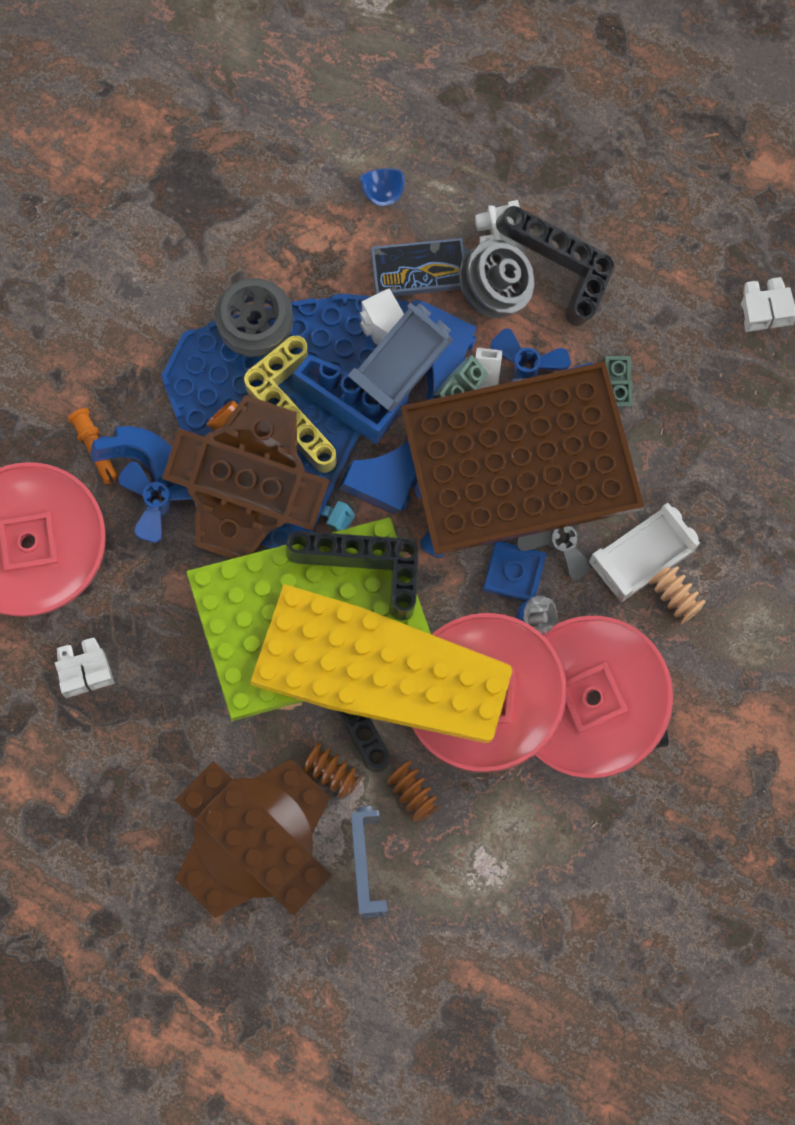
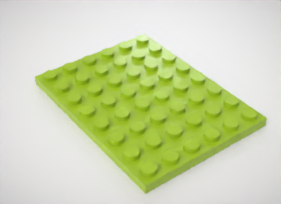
M390 517L332 532L334 534L397 538ZM299 544L292 546V548L297 551L304 549V547ZM286 545L186 571L231 722L304 702L250 685L283 584L362 607L431 634L418 596H416V604L411 618L400 621L391 615L392 570L296 564L287 558ZM322 546L319 548V550L322 552L331 551V549L326 546ZM346 549V552L349 554L358 553L356 549ZM381 550L373 551V554L376 556L385 555ZM402 576L398 578L402 583L410 582L407 577ZM404 601L397 602L400 608L409 607V604Z

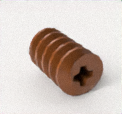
M319 741L306 758L303 770L306 774L313 771L312 778L314 780L322 777L321 785L324 787L331 783L330 792L335 793L340 789L338 796L340 799H344L355 790L362 780L364 773L356 777V767L347 771L348 761L345 760L339 765L337 762L340 755L336 754L329 758L331 749L327 748L321 752L322 742Z
M409 760L390 774L386 784L389 787L395 786L392 792L394 795L402 794L399 798V803H408L405 808L406 813L415 812L411 820L412 822H418L434 814L443 804L433 805L438 798L437 795L427 796L432 788L430 786L421 787L426 779L424 777L415 779L419 769L409 770L408 768L413 763L412 760Z

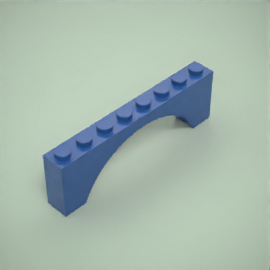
M421 300L420 304L431 312L428 318L434 323H437L439 320L451 329L448 335L454 339L426 372V400L436 398L434 394L465 360L464 357L467 350L470 351L477 337L473 335L477 327ZM408 439L403 445L383 456L367 460H353L347 466L338 489L393 515L401 511V509L405 510L410 500V496L407 495L409 489L417 483Z

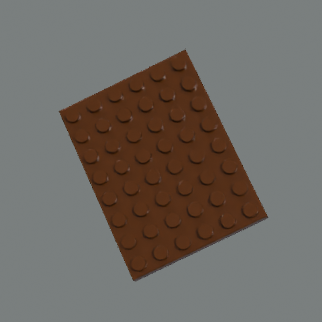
M605 361L400 406L435 556L644 510V502Z

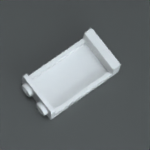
M666 503L662 506L661 510L603 550L600 548L593 553L589 563L620 603H622L649 584V580L666 567H673L693 553L700 544L696 532L692 528H688L682 521L680 512L675 507H671L669 503Z

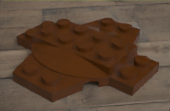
M249 395L244 396L222 428L212 431L206 436L178 428L162 479L187 487L190 496L196 503L195 546L231 559L253 554L271 530L287 522L313 531L330 482L329 479L306 472L303 463L297 454V412Z
M292 759L254 779H232L213 760L175 799L194 819V842L175 880L214 918L253 897H274L294 916L332 876L312 856V835L330 796Z

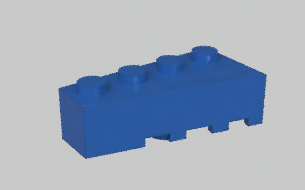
M308 355L293 373L292 388L377 445L400 416V406L407 405L409 393L395 410L390 412L348 376L350 373L340 370L339 366Z

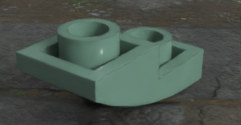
M471 355L450 374L434 396L440 398L476 390L489 373Z
M605 356L604 361L607 365L617 406L632 407L631 356Z

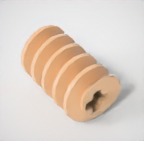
M678 566L673 568L666 567L653 576L648 583L650 585L658 583L654 591L656 593L665 591L661 596V600H671L667 608L669 610L678 608L674 616L675 618L684 616L681 624H684L702 609L706 601H695L699 592H688L693 584H682L686 576L685 574L678 577L675 575L679 570Z

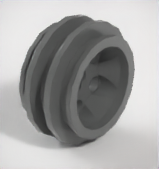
M488 240L471 249L461 262L459 270L460 288L466 301L477 312L489 318L503 319L523 309L532 298L534 289L533 268L526 255L516 246L504 240Z
M261 278L242 279L230 285L219 297L215 308L217 331L224 344L235 353L247 357L268 355L289 338L293 328L292 305L285 291L274 282ZM254 301L252 305L245 304ZM265 303L271 305L272 308L265 309L263 306ZM235 311L241 313L238 318H233L232 316ZM258 320V324L253 325L252 321ZM276 320V322L271 327L269 325V321ZM243 328L245 333L238 331V329Z

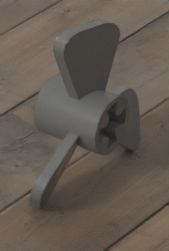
M578 525L517 538V548L521 551H528L544 545L562 551L568 574L572 579H580L591 569L589 560L575 547L578 540L575 528ZM562 530L567 535L566 541L558 544L555 539L560 538L558 531Z

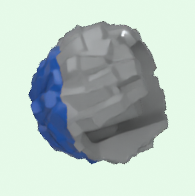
M545 596L531 597L520 605V609H517L516 619L524 621L544 635L557 624L558 614L556 605L552 599Z

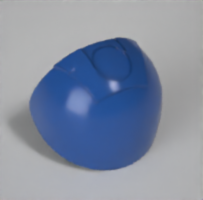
M382 168L362 174L360 176V183L365 197L374 205L383 206L394 203L400 198L404 189L405 178L403 172L399 169Z

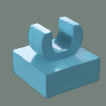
M338 501L335 508L325 506L321 516L326 517V524L333 532L349 528L355 513L346 503Z

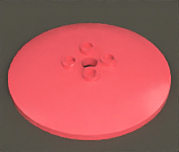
M25 462L7 465L0 468V614L29 617L52 612L74 600L95 577L105 550L106 530L104 518L96 499L89 489L67 471L42 463ZM27 536L35 538V544L31 548L22 547V540Z
M495 613L464 616L443 625L431 634L506 663L512 667V674L496 731L490 743L477 742L412 727L421 743L443 762L472 772L506 770L536 755L556 732L566 704L567 688L564 670L556 651L549 641L539 631L524 621Z
M582 616L554 625L552 630L546 632L543 636L552 645L562 664L567 688L566 704L556 732L535 756L555 770L581 778H604L627 771L644 760L654 750L668 727L673 707V686L667 664L660 651L647 636L623 621L604 616ZM591 691H598L601 695V700L597 705H589L587 702V696Z

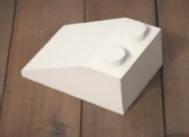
M390 288L362 301V312H360L362 322H360L364 334L366 336L370 335L377 345L404 315Z

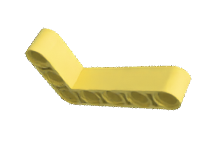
M297 335L291 336L246 372L244 377L246 391L249 396L266 402L271 398H277L280 400L277 406L297 412V449L319 472L327 473L332 471L337 463L334 447L278 386L292 375L308 356L305 339ZM294 348L303 350L300 354L296 355L290 353ZM274 364H281L283 366L278 371L270 369ZM254 380L263 381L259 387L250 385ZM305 435L314 437L313 441L309 443L302 442L301 438ZM326 453L331 456L330 460L326 462L318 460L321 454Z

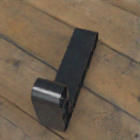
M508 207L496 219V228L502 235L580 275L566 309V318L572 325L580 326L595 315L614 270L615 265L612 257L520 207ZM507 217L513 219L514 225L508 222ZM529 228L535 231L537 237L530 233ZM551 240L558 244L559 249L553 246ZM574 252L579 254L581 260L575 258ZM596 264L601 266L602 272L597 269ZM587 285L592 288L593 294L587 290ZM577 307L583 310L584 316L579 314Z
M295 531L288 536L286 556L292 563L392 570L390 613L395 619L400 621L408 620L413 615L417 596L418 546L414 541L405 538ZM299 544L302 545L304 549L297 551L293 549L292 546ZM322 546L329 547L331 551L322 552L319 550V548ZM353 548L356 549L358 553L349 554L346 552V549ZM381 550L385 555L376 556L373 554V551ZM408 552L411 557L403 558L399 553ZM404 576L409 578L410 582L402 583L398 578ZM404 601L409 604V607L400 608L397 602Z
M337 711L366 767L372 772L385 770L389 764V753L371 718L359 715L349 717L344 712ZM361 729H368L372 736L370 739L362 741L357 737V733ZM379 752L383 754L385 759L381 764L376 765L369 760L370 755Z

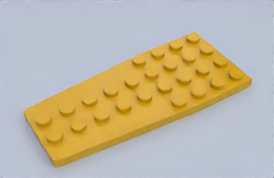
M283 584L250 685L331 710L477 742L490 743L496 731L511 678L512 667L362 607Z

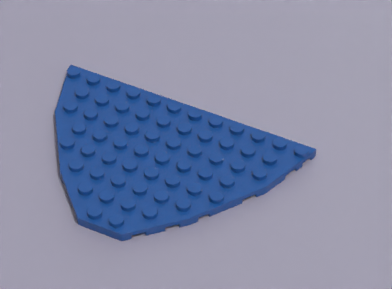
M337 294L332 295L330 298L318 300L311 298L292 301L293 328L289 337L301 336L307 343L308 355L339 366L340 370L350 373L354 368L358 369L378 346L370 335L366 336L360 325V322H362L360 317L362 301L372 296ZM396 299L401 310L405 314L406 311L409 309L407 305L410 302L399 301V299ZM413 300L411 303L416 307L420 301ZM241 314L233 316V318H238ZM258 320L252 321V324H258ZM276 320L269 321V325L272 327ZM216 321L208 323V326L183 332L161 375L180 428L202 436L212 432L206 424L222 407L232 400L239 404L244 396L248 395L244 382L245 374L265 357H247L235 353L221 339L217 331ZM243 328L238 329V331L245 333ZM294 348L290 353L296 355L300 354L303 350ZM274 364L270 369L278 371L283 366L281 364ZM293 374L278 386L332 444L336 452L337 463L332 471L327 473L319 472L297 449V454L303 463L305 471L329 479L330 482L313 531L287 522L271 530L261 544L267 550L286 545L288 536L295 531H315L321 518V513L324 507L327 506L360 437V433L292 388ZM254 380L250 385L259 387L263 381ZM271 398L268 402L277 405L280 400ZM305 435L301 438V441L309 443L313 441L314 437ZM326 453L321 454L318 460L326 462L330 460L331 456Z

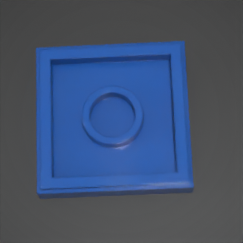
M503 541L496 542L483 586V592L522 602L536 596L547 553L534 549L521 551L517 548V545Z

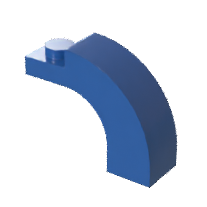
M121 426L115 427L113 437L103 436L93 441L90 451L93 462L120 457L132 458L147 468L152 482L163 483L166 487L176 484L162 479L172 447L155 433L138 427Z

